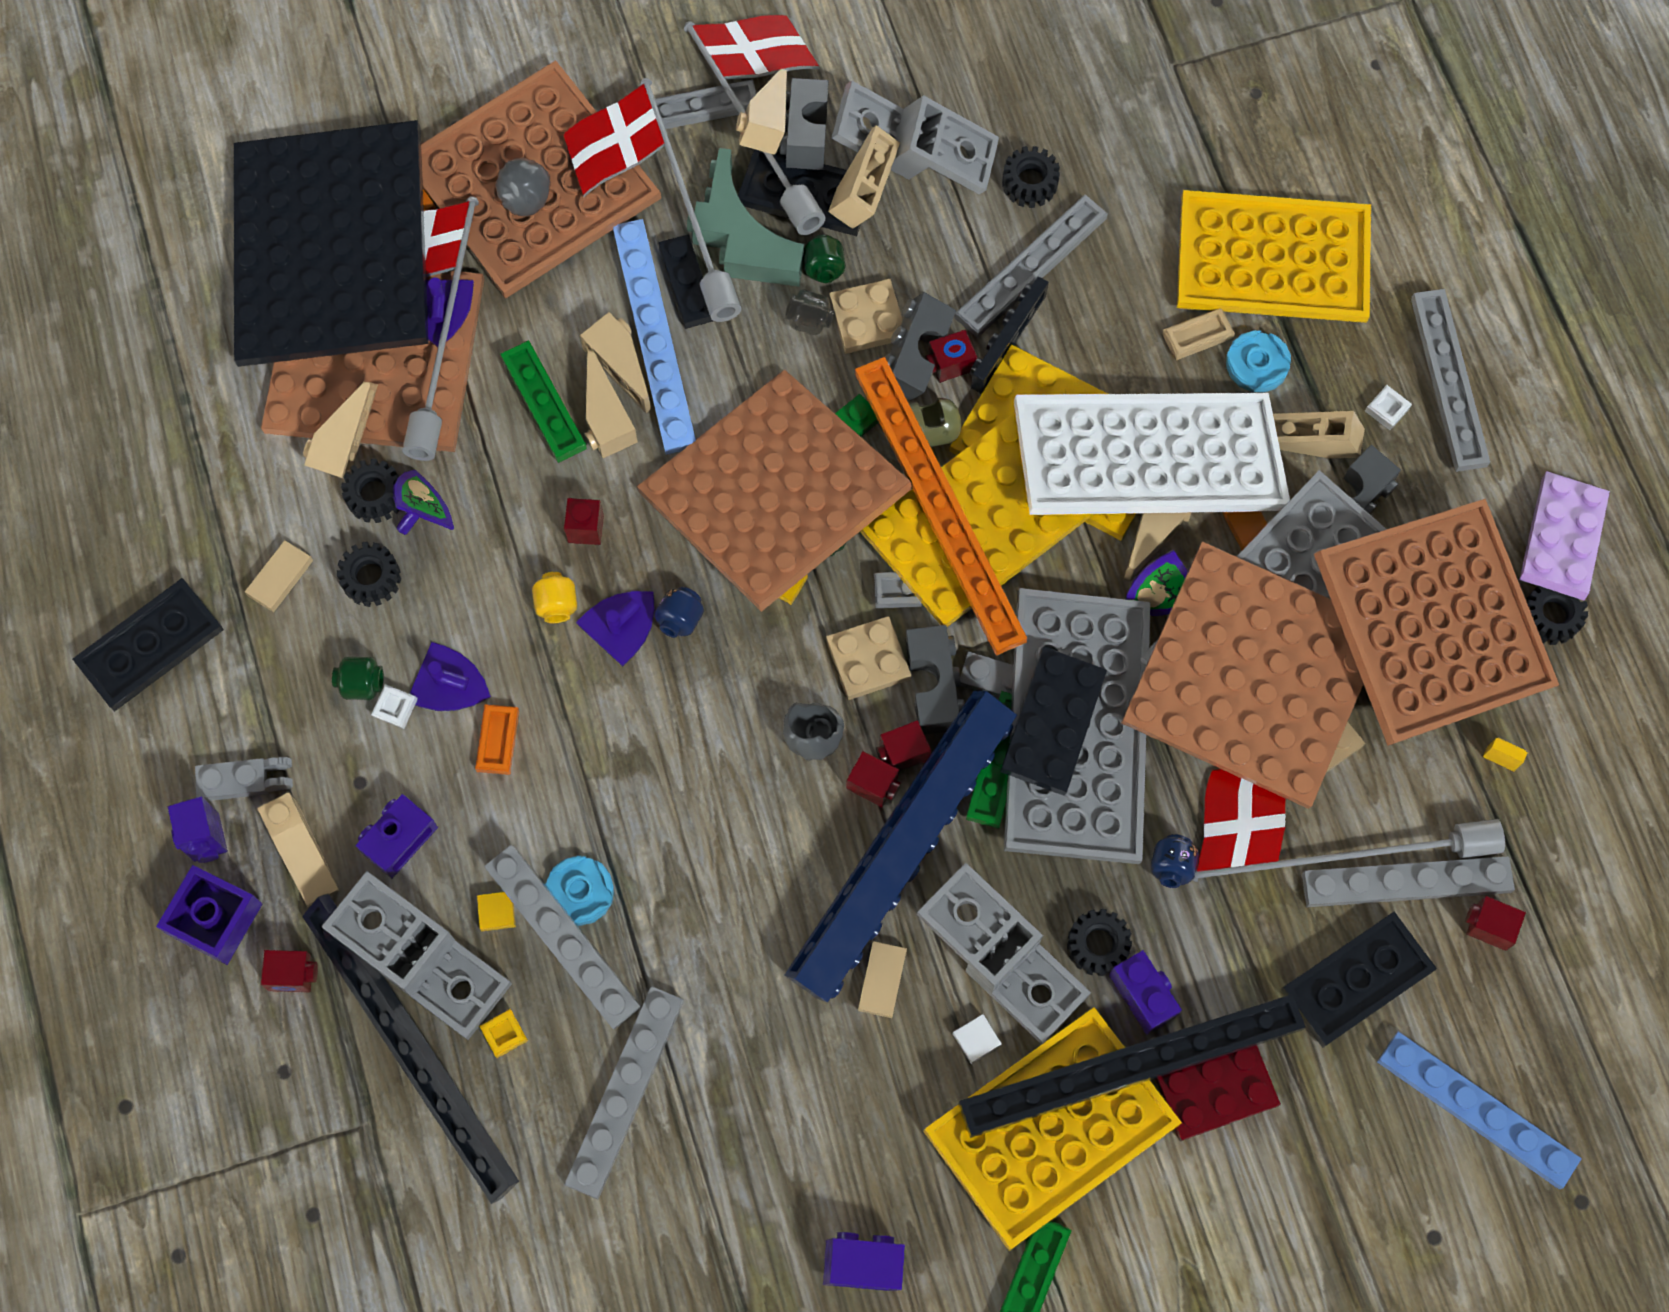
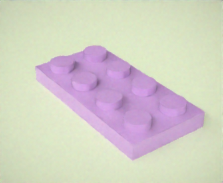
M1546 471L1541 480L1519 580L1585 600L1590 591L1610 491Z

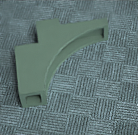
M719 148L717 160L712 159L710 164L709 177L713 179L712 187H706L704 202L696 201L694 211L706 246L721 248L719 264L724 265V271L729 273L731 278L800 287L804 264V244L793 242L774 234L750 215L741 203L733 185L731 149ZM688 215L687 231L692 232L693 244L699 245Z

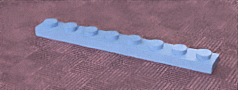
M639 219L620 223L613 227V232L665 454L681 452L688 445L695 442L696 439L644 221Z

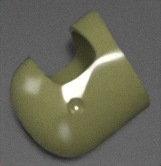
M937 398L936 402L925 406H919L918 402L909 404L930 447L951 443L960 435V413L957 406L950 399Z

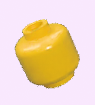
M545 573L542 575V579L533 585L532 593L535 613L539 617L544 618L545 622H565L577 610L574 582L568 577H563L562 573Z

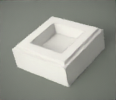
M1386 385L1367 406L1365 412L1391 430L1406 414L1412 404Z
M385 684L371 715L404 729L418 698Z
M984 1014L953 1032L955 1039L971 1064L1002 1045Z

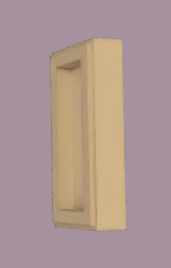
M1220 308L1163 330L1162 335L1175 360H1179L1231 340L1235 333L1223 310Z
M284 540L246 589V595L274 613L313 562L312 557Z
M873 941L858 1011L888 1018L893 1017L907 948Z

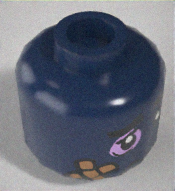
M686 587L668 590L655 612V618L660 625V630L672 638L691 635L704 613L701 597L695 591Z
M1178 834L1168 835L1166 838L1159 840L1155 845L1151 872L1155 878L1160 880L1163 886L1168 888H1178L1180 885L1188 884L1195 877L1199 851L1189 838Z

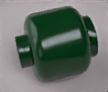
M818 235L805 245L803 255L804 266L807 276L812 280L830 283L844 273L846 267L844 248L838 239L829 235Z
M344 657L339 667L333 668L332 686L338 688L343 699L371 700L376 696L377 692H381L383 689V667L378 666L373 657Z

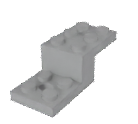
M854 81L846 84L831 139L858 153L871 131L863 123V117H866L870 120L872 128L877 125L900 142L891 171L909 180L929 167L979 195L987 190L998 145V136L924 95L903 109ZM960 145L966 148L969 156L968 159L961 154Z
M967 863L917 912V916L968 963L966 973L1040 1044L1045 1043L1091 994L1082 983L1040 945L1043 935ZM963 904L972 905L977 911V917L970 922L962 921L957 915V909ZM1038 985L1047 987L1051 994L1050 1000L1042 1004L1037 1003L1032 998V988Z
M368 871L365 872L322 925L326 932L377 969L387 980L467 1040L471 1038L512 985L509 980L455 941L447 930ZM371 912H379L382 916L380 926L373 930L366 929L364 927L366 915ZM462 981L470 983L471 993L467 998L459 1000L453 997L452 991L457 983Z

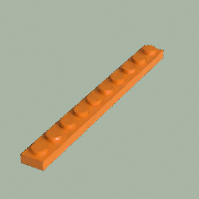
M883 357L856 368L855 375L906 477L911 481L912 489L995 655L997 656L1027 643V636L886 358Z

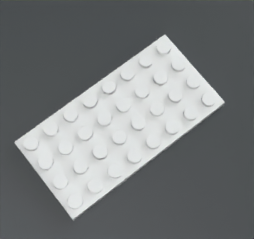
M1269 393L1055 394L1015 396L1014 408L1030 515L1280 511L1290 501Z

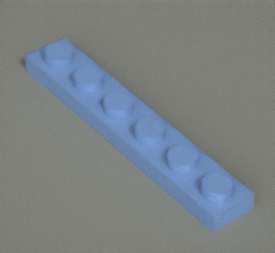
M1399 1031L1393 1036L1377 1061L1384 1068L1558 1189L1564 1188L1582 1159Z

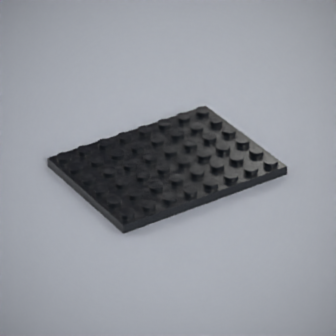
M418 120L234 143V362L236 365L241 367L429 344L421 127Z

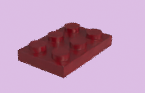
M1257 1045L1155 1078L1162 1097L1182 1122L1175 1128L1180 1142L1281 1105Z

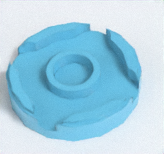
M1257 330L1243 333L1232 342L1226 356V368L1231 379L1239 387L1250 392L1264 393L1276 389L1284 382L1291 363V354L1287 345L1278 336L1272 333L1268 335Z
M584 856L567 858L554 866L545 884L573 921L579 926L594 923L604 916L613 901L614 886L610 873L602 863Z

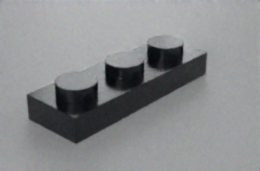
M689 234L659 242V249L685 329L713 322L700 288L703 276Z

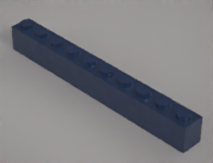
M987 691L972 692L784 976L816 999L827 1003L830 998L833 999L839 994L844 985L842 980L848 971L855 968L861 961L863 948L869 940L874 939L882 928L881 921L888 911L893 910L901 899L900 892L907 882H911L917 876L920 870L919 863L925 854L930 853L936 847L939 841L938 835L943 827L950 824L957 815L958 809L956 807L962 798L968 796L975 788V779L981 769H985L992 762L995 756L993 751L1000 741L1005 740L1013 730L1012 723L1017 714Z

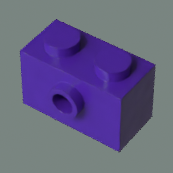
M403 794L397 800L392 799L386 804L381 812L382 817L374 825H368L358 837L359 842L355 845L367 859L391 879L438 829L434 820Z
M202 796L167 806L172 825V838L177 850L181 849L194 862L198 861L199 863L212 862L219 858V854L228 852L220 815Z
M1144 950L1115 966L1109 974V977L1146 1035L1173 1020L1182 1011L1170 992L1172 985L1168 977L1161 970L1157 972Z
M837 1232V1238L826 1240L823 1285L883 1291L902 1290L905 1245L894 1244V1237L873 1235L872 1241H861L857 1233Z

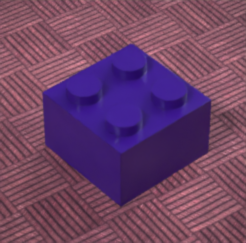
M192 865L156 927L166 935L228 965L263 904L254 895Z

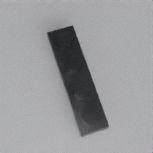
M1038 276L1032 286L1027 284L1018 299L1020 304L1016 310L1011 308L1003 320L1002 325L1005 327L1000 334H993L986 347V350H988L987 354L983 359L978 358L970 370V375L973 376L971 389L980 394L983 393L1010 346L1015 345L1046 298L1048 281Z

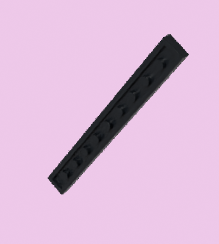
M329 894L317 897L302 916L490 1203L493 1204L501 1200L519 1182L518 1178L383 975L322 928V925L335 911L337 906Z
M1291 994L959 1101L958 1104L968 1134L972 1138L1302 1031L1306 1026L1294 996Z

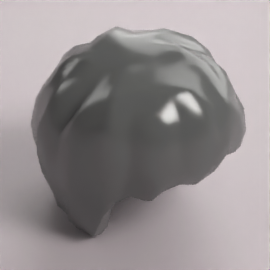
M525 157L515 158L506 162L504 167L499 170L495 184L497 196L501 200L503 207L518 216H530L537 213L544 207L547 201L551 183L550 174L541 164Z
M795 702L788 709V713L784 717V741L793 753L802 756L806 761L822 760L826 756L832 755L843 737L844 721L831 706L820 703L802 704Z

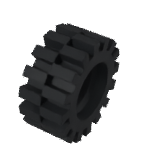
M1025 146L1022 147L1021 154L1018 150H1015L1012 157L1009 156L1004 165L1002 187H1004L1006 196L1010 194V200L1013 203L1019 199L1018 206L1024 207L1025 202H1029V208H1035V202L1037 201L1039 206H1043L1046 199L1050 201L1053 198V194H1056L1060 177L1059 163H1055L1056 158L1053 154L1047 157L1048 150L1043 148L1042 152L1039 153L1037 146H1033L1032 151H1028V147ZM1024 170H1035L1042 175L1043 180L1038 184H1027L1020 180L1019 174Z
M371 459V464L367 465L365 460L359 461L362 467L359 469L355 465L350 467L352 474L345 473L344 479L346 483L342 482L341 489L344 492L342 496L349 510L353 512L356 518L360 519L362 517L364 522L370 523L371 518H373L375 523H380V517L382 516L389 520L392 518L390 514L392 510L396 514L400 510L396 508L393 496V487L399 475L392 465L389 467L388 463L383 460L379 464L377 459ZM373 481L383 483L385 485V493L381 498L367 501L361 497V490L367 483Z
M362 542L363 548L358 549L357 545L351 547L353 552L349 554L345 551L343 554L345 560H339L338 562L340 570H337V577L340 580L339 583L349 599L352 598L354 603L360 605V602H363L364 606L371 607V602H375L376 606L382 605L380 599L385 597L389 601L392 598L390 592L392 591L396 594L399 589L397 583L401 584L400 568L393 554L385 546L381 548L379 543L373 542V546L370 547L368 542ZM367 564L378 565L382 571L379 580L371 585L361 584L357 580L359 569Z
M1537 586L1526 598L1543 644L1547 640H1550V645H1556L1559 641L1561 644L1566 643L1586 623L1588 611L1584 610L1588 607L1587 601L1580 602L1578 598L1541 586ZM1548 602L1559 604L1566 612V620L1558 624L1549 621L1543 614V605Z
M1095 909L1088 911L1086 915L1082 914L1074 922L1068 935L1067 950H1070L1071 954L1069 957L1071 961L1075 960L1077 963L1076 967L1080 970L1082 968L1087 970L1086 974L1089 975L1098 973V976H1104L1108 972L1111 973L1115 966L1128 958L1132 947V941H1130L1132 933L1130 929L1127 930L1126 921L1124 919L1120 921L1117 918L1118 914L1112 912V914L1106 913L1107 909H1100L1099 912H1095ZM1094 930L1107 932L1113 941L1112 950L1105 955L1092 953L1086 944L1087 935Z

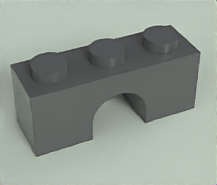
M792 78L791 91H786V110H789V113L785 115V132H788V135L783 136L780 154L786 155V168L824 170L829 80Z
M925 292L914 299L910 298L904 305L901 313L904 316L902 324L894 331L891 337L892 349L885 356L905 397L910 401L925 392L935 367L934 364L921 356L918 349V340L929 344L930 341L947 336L956 313L955 309Z
M1370 445L1349 467L1343 479L1352 485L1356 491V497L1352 499L1371 515L1378 506L1374 502L1381 495L1386 499L1399 485L1395 480L1401 469L1373 445Z
M946 625L907 629L905 642L910 672L928 671L938 681V685L931 691L915 693L916 719L924 734L946 732L964 706L963 699H957L956 687L961 686L959 668L952 667L951 656L956 655L954 636H948Z

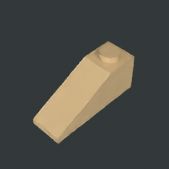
M780 69L750 100L745 113L740 112L736 123V131L740 132L739 145L776 154L785 133L787 70Z
M875 125L839 183L828 212L852 229L873 216L900 142Z
M608 312L580 335L583 350L586 353L594 351L603 370L647 413L651 410L650 400L632 341V330L622 318L617 320Z
M594 351L587 353L586 422L589 431L584 434L591 449L595 450L598 448L604 459L638 443L636 430Z
M363 382L314 433L313 438L308 439L303 452V456L306 457L305 466L344 478L345 473L351 474L350 467L354 465L378 384Z
M1354 411L1273 414L1280 450L1329 459L1358 458L1361 455L1365 428Z
M1192 512L1142 513L1124 579L1131 580L1178 532L1182 521H1189Z
M288 792L258 807L257 809L306 905L308 907L311 906L319 896L325 894L331 896L339 892L340 890L303 812L293 796Z

